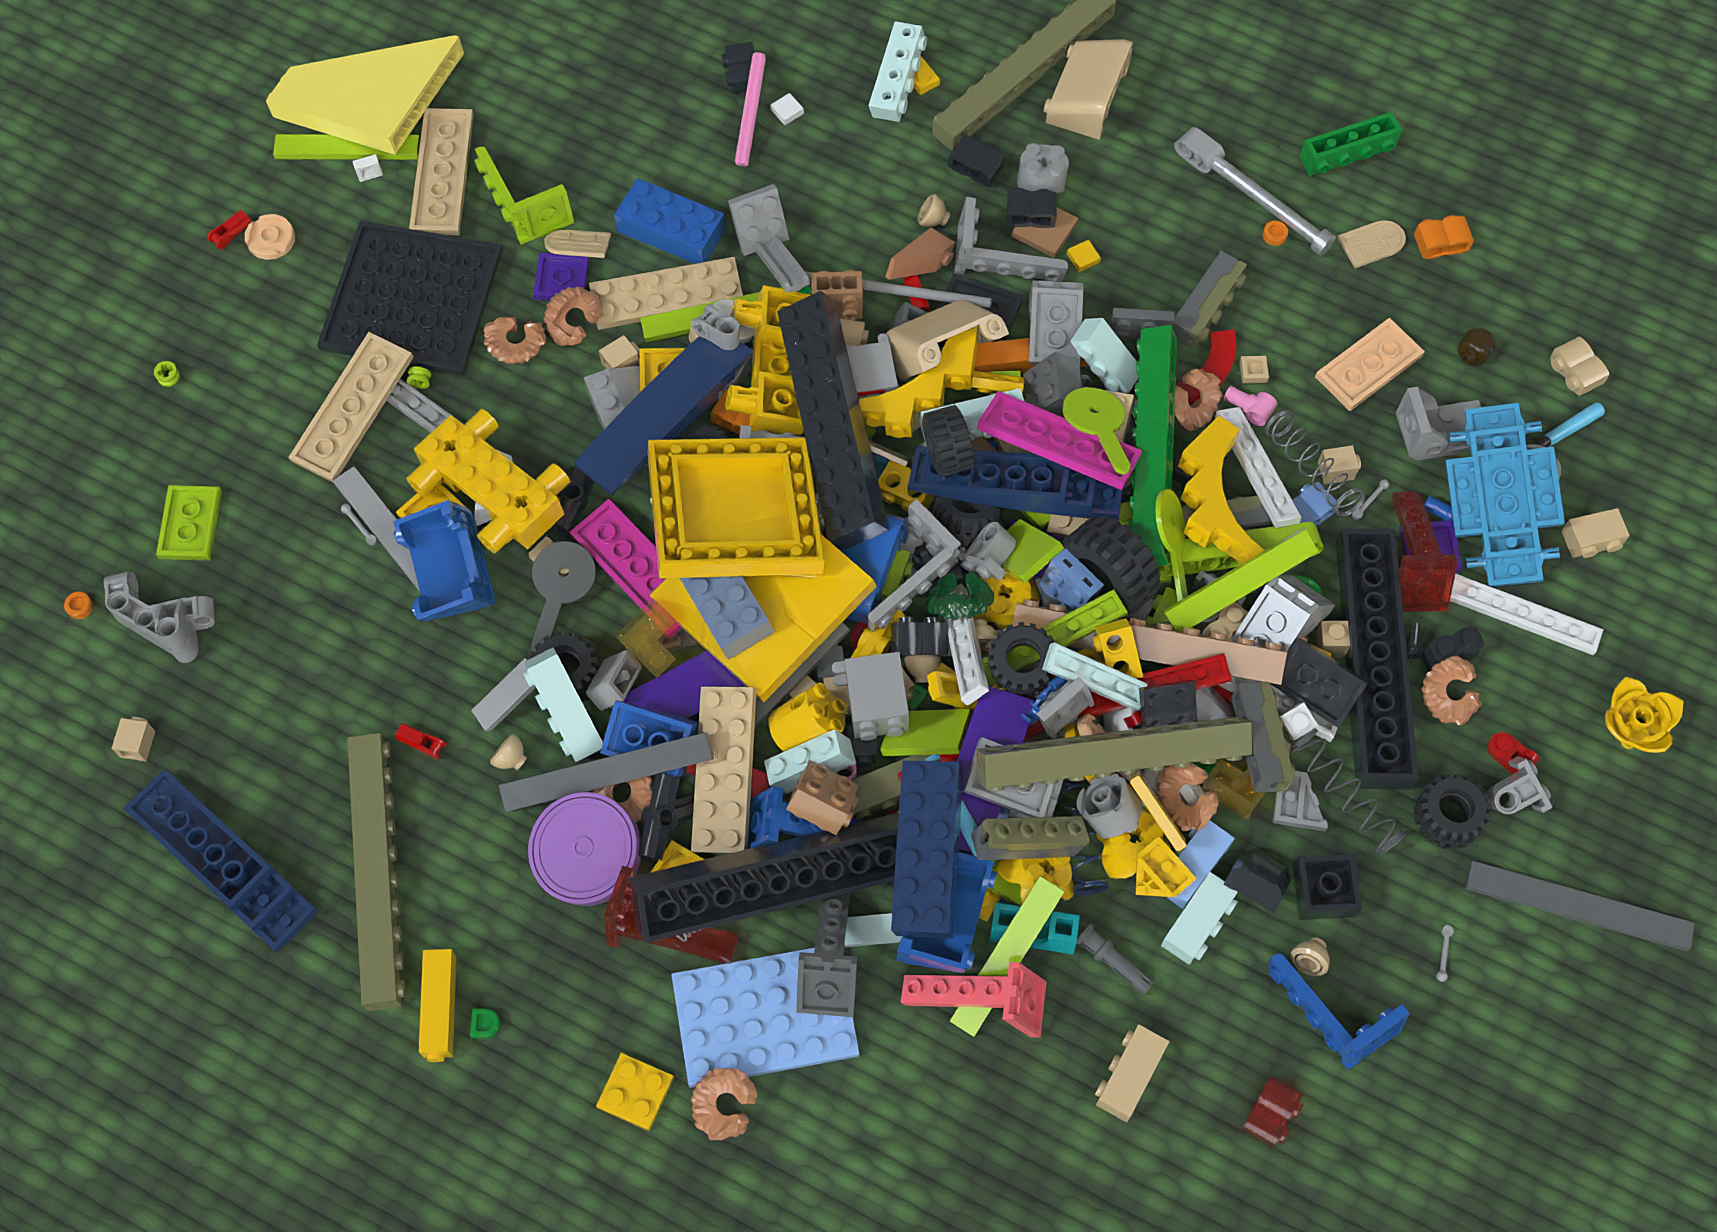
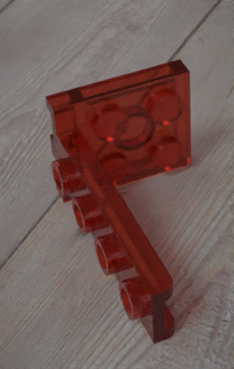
M1393 492L1392 504L1411 554L1402 555L1399 571L1403 612L1448 611L1458 565L1456 554L1442 555L1419 492Z
M626 866L621 867L604 914L607 946L614 948L619 947L622 936L643 941L636 928L629 877H634L633 868ZM709 927L697 930L696 933L690 932L691 937H687V941H682L677 936L649 942L650 944L730 964L738 942V936ZM683 934L679 935L681 938L685 939Z

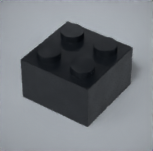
M1355 854L1299 856L1292 867L1299 920L1355 918L1362 910Z

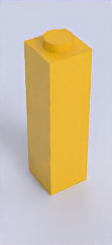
M452 949L423 950L419 1053L423 1058H427L428 1062H443L445 1057H453L456 955Z

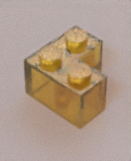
M652 599L615 637L656 678L676 660L658 641L676 620L657 601Z
M1222 758L1219 759L1202 786L1204 792H1216L1218 801L1247 820L1266 794V792L1254 793L1248 768L1244 773Z

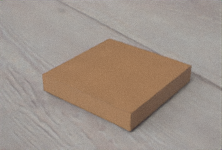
M1057 208L1055 227H1015L1012 231V237L1054 258L1077 225L1078 218Z

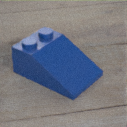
M615 700L600 753L615 756L697 735L699 722ZM688 766L661 773L678 778L686 774Z

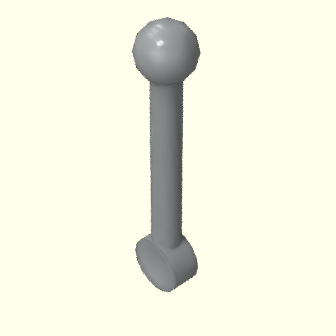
M1383 479L1379 482V487L1359 509L1352 513L1353 519L1360 520L1362 518L1363 511L1383 489L1389 487L1388 480Z
M343 504L341 511L347 514L364 534L367 544L370 546L377 543L375 535L369 534L352 513L349 504Z
M1450 925L1444 926L1441 930L1444 940L1440 971L1436 975L1440 982H1444L1448 978L1446 963L1449 939L1454 933V929Z

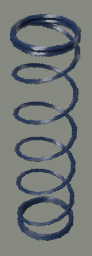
M1089 781L1080 783H1062L1065 785L1072 786L1064 789L1059 794L1057 802L1059 803V805L1065 808L1075 810L1068 814L1066 817H1070L1071 815L1079 812V810L1077 809V807H1070L1062 804L1060 802V796L1071 788L1089 784ZM1095 831L1087 832L1088 835L1096 834ZM1075 855L1074 857L1086 860L1078 863L1072 869V878L1081 882L1073 887V892L1076 895H1091L1105 891L1109 886L1107 880L1085 881L1073 876V871L1078 866L1103 856ZM1103 885L1101 887L1094 889L1078 890L1083 887Z

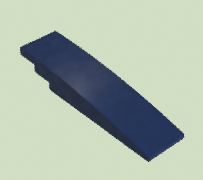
M698 336L621 411L576 459L574 465L611 495L615 494L648 463V440H674L718 399V393L735 378V372L752 357L753 351L742 342L733 350H724L706 338Z
M916 446L908 490L1028 512L1079 518L1108 516L1110 519L1115 518L1119 520L1123 489L1120 490L1037 454L973 450L974 465L972 469L941 477L933 466L928 448Z
M165 769L124 807L140 825L276 953L318 913L268 863Z

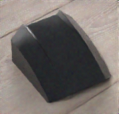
M1258 848L1241 852L1223 885L1241 893L1274 913L1291 882L1287 864Z

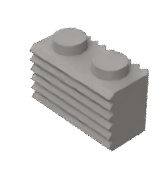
M629 650L604 659L598 673H596L588 690H586V695L602 711L608 709V707L611 708L612 705L614 706L615 700L624 701L642 669V665Z

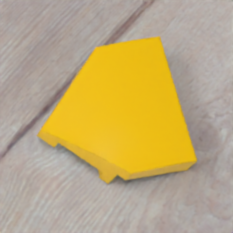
M1159 836L1137 854L1136 895L1176 897L1197 879Z

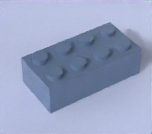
M742 576L680 578L728 660L775 632Z

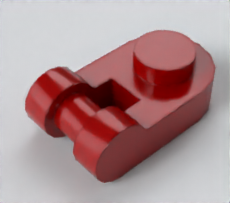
M1496 733L1487 743V750L1490 756L1512 775L1519 771L1508 763V761L1512 760L1511 757L1514 754L1527 759V761L1531 760L1534 765L1539 761V756L1533 750L1527 749L1508 733Z

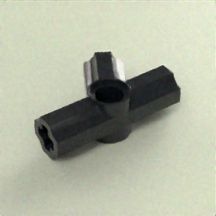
M558 463L556 465L567 474L570 483L557 494L560 497L559 502L564 515L550 528L556 533L564 535L570 533L579 513L587 507V497L595 481L577 467L571 476L563 465Z
M665 774L656 775L650 804L641 813L644 832L638 855L643 858L662 861L669 830L673 829L676 824L693 819L694 798L692 795L686 794L677 797L680 778Z

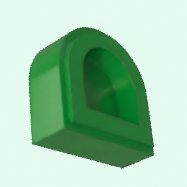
M472 1009L470 1038L490 1039L496 1036L501 1028V1020L497 1013L491 1009Z

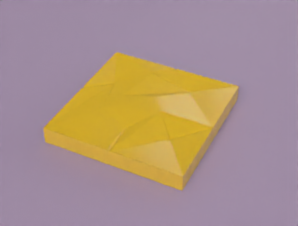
M805 437L648 440V464L659 578L823 574L825 559L809 452Z
M821 535L825 559L823 574L742 576L775 632L729 660L718 645L680 578H666L650 594V597L746 687L756 688V696L765 702L877 586L868 574Z

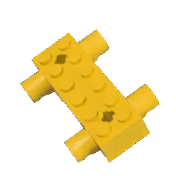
M763 285L756 301L750 302L743 299H735L733 301L730 316L735 318L739 325L754 328L752 381L750 388L730 385L727 391L725 408L729 411L750 414L749 426H751V431L766 430L771 434L793 433L796 436H801L804 431L777 311L810 296L809 294L792 291L786 293L784 289Z
M480 409L464 425L450 415L414 448L421 465L406 478L408 483L422 497L426 496L434 487L444 483L456 493L462 490L486 509L491 522L477 534V537L492 553H497L512 539H515L526 549H529L564 515L556 495L570 483L569 477L559 466L552 463L534 480L486 443L485 440L499 428V425L484 409Z

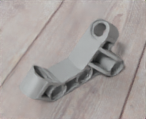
M128 571L104 578L105 604L119 623L171 653L181 663H188L196 658L198 655L196 630L210 628L215 623L213 597H185L148 606L138 598L139 586L134 572Z

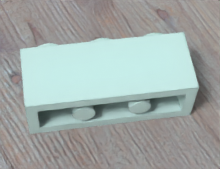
M1103 318L1085 319L1070 342L1076 348L1077 353L1088 363L1091 371L1103 382L1104 387L1108 391L1129 393L1139 378L1136 371L1137 361Z
M835 729L764 761L769 785L783 788L784 794L794 791L796 783L809 760L816 764L824 765L834 773L856 764L850 739Z
M1211 872L1208 873L1161 945L1189 965L1194 957L1198 960L1201 959L1208 948L1204 942L1209 935L1215 938L1223 925L1219 921L1224 913L1229 916L1238 903L1234 899L1237 891L1223 885L1225 882Z

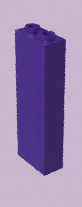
M706 651L628 692L623 702L699 722L701 687L746 686L713 655Z
M988 685L989 691L978 699L957 760L963 768V787L980 738L983 737L1001 745L1023 743L1029 723L1022 718V714L1026 715L1031 711L1033 706L1030 702L1033 700ZM962 792V801L978 827L985 819L998 818L1002 806ZM960 830L959 852L974 856Z

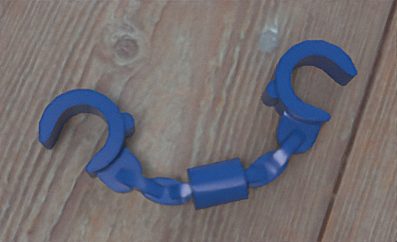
M1058 676L1050 681L1048 687L1039 695L1038 699L1030 702L1033 707L1028 714L1025 715L1023 713L1022 718L1030 725L1036 723L1039 720L1037 715L1040 711L1039 708L1047 699L1049 693L1052 691L1056 692L1068 681Z

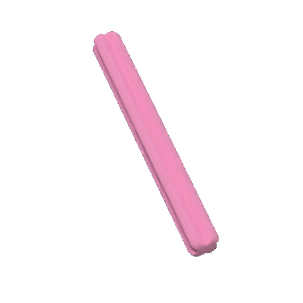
M755 52L752 56L735 157L736 165L746 167L749 163L766 61L765 54Z

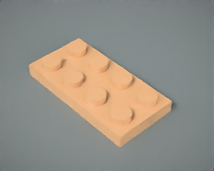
M1388 318L1316 373L1315 378L1351 411L1420 359L1425 351L1395 322Z

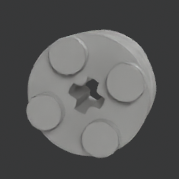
M1028 144L1020 158L1017 178L1018 187L1029 191L1048 189L1057 193L1060 192L1061 194L1065 188L1069 166L1064 148L1058 145Z
M1112 772L1110 777H1094L1090 781L1092 785L1087 790L1083 788L1078 795L1077 809L1103 839L1116 837L1125 832H1133L1139 825L1138 819L1142 812L1140 797L1128 782L1117 773Z

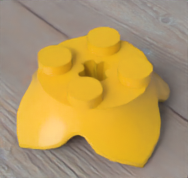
M1007 572L1001 580L992 577L987 580L980 576L992 589L994 601L993 604L987 606L985 614L980 613L973 616V619H983L987 623L994 622L999 630L1007 629L1008 625L1013 624L1015 608L1018 602L1023 603V599L1040 601L1034 585L1035 580L1031 578L1026 583H1023ZM1000 593L1009 594V598L1006 599L1004 596H1000Z
M1625 677L1614 689L1611 707L1605 714V724L1610 733L1626 749L1637 748L1651 753L1665 752L1672 745L1673 741L1670 731L1678 724L1682 717L1683 700L1666 692L1651 694L1639 680ZM1641 718L1644 723H1640L1637 719Z
M1142 807V812L1138 819L1139 825L1133 832H1125L1119 836L1106 839L1101 838L1096 833L1097 838L1104 844L1102 864L1109 878L1125 879L1133 876L1137 870V854L1157 836L1170 848L1165 833L1147 807ZM1130 835H1137L1141 843L1138 841L1135 844L1132 843Z
M1070 857L1001 859L995 868L1004 880L1009 883L1020 884L1022 903L1040 875L1065 890L1061 897L1063 900H1070L1074 895V886L1071 878L1072 870L1069 863Z

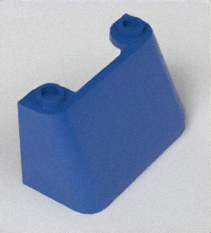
M447 500L393 521L396 542L410 550L421 596L415 597L414 604H412V611L417 620L426 622L494 605L495 595L482 544L477 537L476 521L470 509Z
M886 515L890 531L845 550L834 545L868 574L877 586L846 619L868 625L869 613L878 604H881V593L896 553L901 550L900 543L906 544L910 533L907 521L904 518Z
M959 852L953 939L902 937L896 961L964 973L965 968L971 969L975 952L970 951L984 896L987 887L993 888L997 872L992 871L993 861L978 860L976 856Z

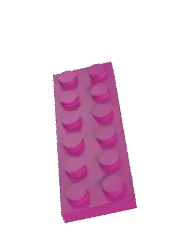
M1000 391L996 393L979 419L976 428L1120 490L1125 486L1142 453V450L1119 441L1131 465L1127 474H1119L1114 470L1097 435L1079 431L1065 418Z
M608 499L572 529L570 534L670 640L682 627L650 597V594L666 579L659 578L656 547Z

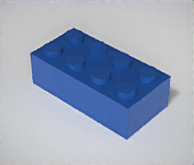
M639 178L636 179L614 215L617 232L694 264L708 261L726 230L724 213Z

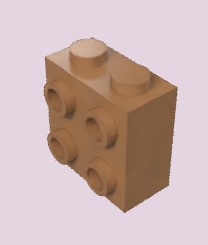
M845 270L843 272L820 271L818 273H811L812 294L822 291L836 301L840 319L853 321L862 319L863 292L861 271Z
M809 760L796 783L786 810L799 818H804L817 825L824 831L837 835L841 826L847 827L854 814L852 811L859 799L855 796L859 785L853 783L847 777L828 770L824 765L816 764Z

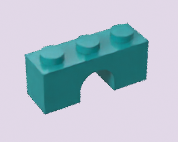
M995 903L989 942H999L1020 906ZM1052 911L1030 948L1073 954L1077 943L1080 915Z

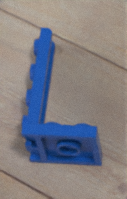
M772 786L750 799L748 849L778 842L779 832L800 837L824 830L786 810L788 803L782 802L783 788ZM851 819L848 825L863 821Z
M1275 954L1270 959L1268 968L1273 980L1278 984L1282 983L1287 989V995L1292 1003L1296 1006L1300 1005L1306 1012V1018L1311 1026L1315 1029L1319 1028L1325 1035L1324 1039L1327 1045L1334 1052L1338 1051L1342 1056L1341 1062L1347 1070L1399 1034L1410 1014L1403 1005H1400L1395 1010L1389 1007L1379 1015L1380 1021L1373 1026L1367 1023L1356 1032L1357 1037L1353 1039L1282 954Z

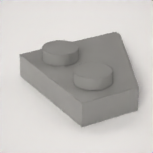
M1295 771V779L1287 791L1275 792L1272 823L1325 832L1328 824L1322 817L1318 807L1319 801L1311 789L1312 784L1308 774Z

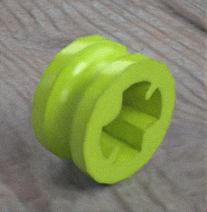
M163 361L157 364L154 369V375L162 386H173L180 379L178 369L170 361ZM166 371H170L168 377H164Z
M411 367L408 372L410 376L407 378V383L418 389L428 388L431 372L422 367Z

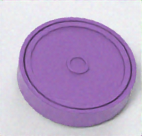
M580 792L570 794L548 806L534 824L528 845L530 867L540 886L553 897L578 906L599 905L612 900L622 893L630 884L629 877L636 875L641 862V856L638 855L641 835L633 817L617 802L596 793Z

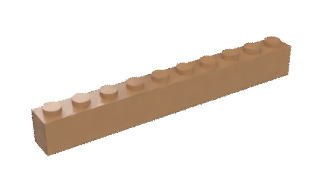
M1023 599V603L1018 602L1016 604L1013 627L1018 626V622H1024L1025 626H1030V623L1036 624L1037 629H1040L1072 611L1065 610L1066 606L1050 603V607L1039 606V601ZM1130 617L1129 624L1132 628L1139 659L1176 666L1224 653L1231 676L1280 685L1282 683L1287 656L1286 649H1281L1282 644L1266 641L1265 646L1254 644L1255 639L1238 637V641L1227 639V634L1211 632V636L1202 635L1199 629L1184 627V631L1174 630L1172 624L1157 622V626L1146 625V620ZM1096 632L1069 645V647L1095 651L1092 637L1096 636ZM1113 635L1109 637L1107 644H1115L1119 636Z

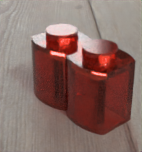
M1271 1076L1248 1115L1242 1130L1271 1148L1277 1142L1282 1145L1290 1131L1286 1127L1290 1117L1296 1119L1304 1105L1299 1102L1303 1094Z

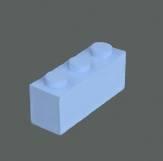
M1210 820L1200 831L1192 829L1188 835L1191 838L1190 842L1185 848L1174 853L1197 878L1178 896L1167 897L1182 909L1185 908L1208 873L1212 872L1235 839Z

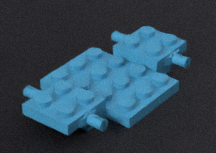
M1519 403L1465 409V431L1449 432L1450 443L1466 441L1470 448L1471 457L1449 459L1445 461L1455 538L1482 535V556L1466 557V567L1468 569L1483 566L1487 574L1488 586L1490 587L1543 582V560L1560 558L1558 547L1542 549L1539 542L1538 528L1561 526L1565 523L1554 447L1526 449V433L1542 432L1541 421L1524 423L1520 414Z

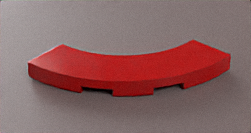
M1234 329L1211 332L1209 334L1210 353L1201 369L1220 378L1219 387L1228 377L1236 354V335ZM1182 381L1176 382V386H1180L1188 392L1189 405L1201 398L1197 388Z

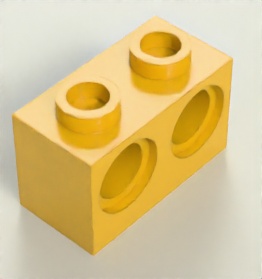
M890 460L878 479L882 500L889 504L895 502L909 513V505L917 499L928 510L935 495L922 493L919 497L912 498V495L917 491L908 490L911 469ZM895 482H900L898 486L894 488L890 487L891 484Z
M1127 619L1094 627L1096 636L1092 637L1096 653L1101 652L1103 661L1100 663L1113 668L1116 662L1122 660L1125 661V665L1121 669H1117L1118 671L1136 679L1143 677L1132 628ZM1113 635L1119 636L1115 644H1107L1109 637Z

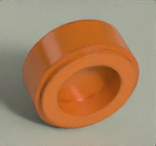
M1270 221L1264 227L1263 239L1269 245L1279 246L1286 241L1288 228L1283 222Z
M74 592L65 599L64 609L70 617L83 619L92 612L93 601L84 592Z

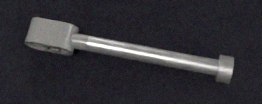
M1192 127L1175 142V150L1183 159L1203 173H1208L1211 169L1216 171L1311 242L1310 249L1319 256L1324 255L1336 239L1334 234L1327 229L1318 230L1223 159L1225 152L1221 145L1200 129Z

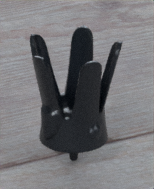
M1417 622L1412 626L1410 643L1407 642L1405 634L1407 659H1410V664H1412V659L1421 658L1423 653L1422 639L1426 627L1423 628L1419 641V624Z

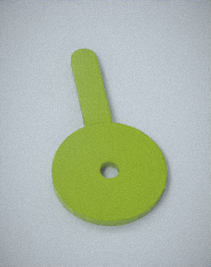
M1079 388L1070 392L1066 396L1062 408L1065 419L1079 431L1097 435L1114 470L1119 474H1127L1131 465L1114 434L1122 426L1125 418V410L1122 403L1114 395L1097 388ZM1090 410H1096L1098 413H1093Z
M1165 489L1158 493L1156 499V522L1160 538L1171 555L1179 602L1188 596L1181 550L1185 543V534L1183 533L1185 530V520L1176 494L1170 489Z

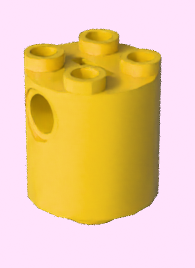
M819 682L771 712L769 716L771 735L777 746L785 752L834 729L841 733L845 727L844 713L847 712V706L841 698H836L823 683Z

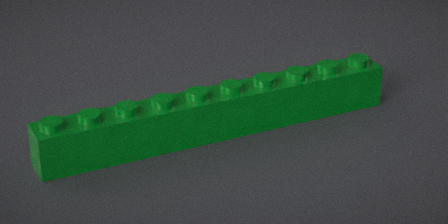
M1171 325L1141 329V339L1137 340L1140 361L1136 362L1139 383L1135 384L1138 405L1134 406L1137 427L1133 428V438L1136 448L1142 450V453L1135 466V473H1131L1134 496H1130L1133 519L1129 520V527L1132 528L1131 531L1138 534L1142 538L1141 541L1145 545H1148L1152 557H1155L1157 561V566L1169 565L1170 552L1165 548L1159 535L1155 509L1158 493L1165 489L1172 490L1177 337Z

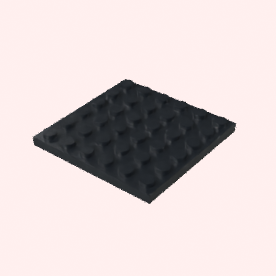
M359 221L317 343L318 349L354 356L362 341L370 332L411 352L414 357L408 366L464 376L501 258L502 245Z

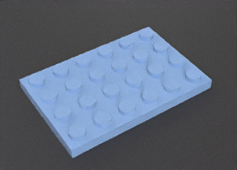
M815 948L672 973L689 1088L696 1087V1082L701 1081L703 1075H707L708 1071H713L717 1067L738 1069L745 1072L748 1077L859 1057L853 1017L796 1013L799 952L814 953Z

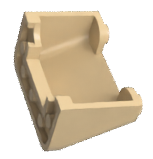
M1125 39L1084 40L1076 41L1075 45L1070 44L1067 52L1068 61L1052 99L1048 98L1044 107V112L1047 113L1046 123L1100 140L1104 130L1103 122L1108 116L1115 92L1121 78L1126 76L1129 69L1134 42Z
M962 299L890 329L886 335L890 342L894 368L900 381L938 365L941 360L938 342L977 325L978 343L991 342L1009 334L1004 321L998 315Z

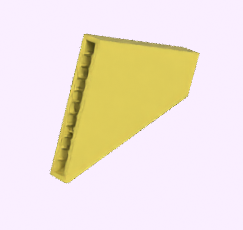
M454 35L292 66L282 76L275 89L269 94L266 102L274 118L396 155L463 56L464 51L459 36Z

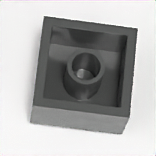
M1054 352L1023 373L1025 378V402L1060 417H1064L1062 408L1066 396L1070 392L1082 388L1079 359Z

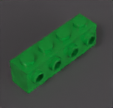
M1389 112L1304 140L1299 158L1309 176L1317 173L1323 174L1332 168L1344 167L1353 161L1365 160L1375 154L1393 150L1397 146L1402 129L1393 113Z

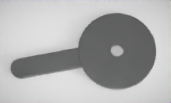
M561 541L550 544L537 555L532 568L533 582L538 592L546 598V602L531 643L533 652H537L535 646L538 642L544 643V637L548 635L551 638L562 604H569L582 599L589 593L595 582L596 568L589 552L576 543ZM562 568H566L569 570V574L566 577H561L559 571Z

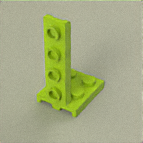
M478 147L475 149L478 159L474 160L480 174L485 173V176H483L488 190L493 188L492 196L497 206L502 205L501 213L506 223L511 222L521 245L574 223L567 192L563 184L515 203L486 148Z

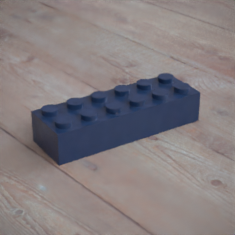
M902 761L891 931L896 936L953 939L963 787V768L959 762Z

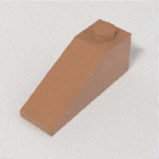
M933 228L928 229L891 258L886 278L891 280L936 272L943 265L947 266L951 262L954 255L952 250L955 242Z

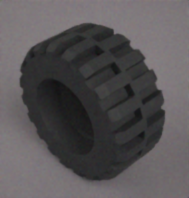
M1094 516L1074 530L1061 544L1064 549L1066 548L1104 584L1097 598L1115 590L1128 611V614L1119 620L1127 619L1156 595L1160 585V570L1157 568L1155 557H1152L1150 553V548L1141 541L1142 538L1138 534L1131 531L1132 528L1126 524L1122 525L1115 518Z

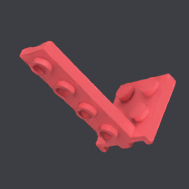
M1009 962L1008 976L904 975L901 1003L907 1006L1004 1008V1021L1029 1037H1041L1047 981L1019 962Z

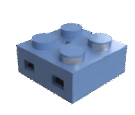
M1066 548L1051 560L1039 584L1047 596L1054 599L1057 598L1061 605L1066 606L1065 610L1074 611L1097 599L1104 586Z

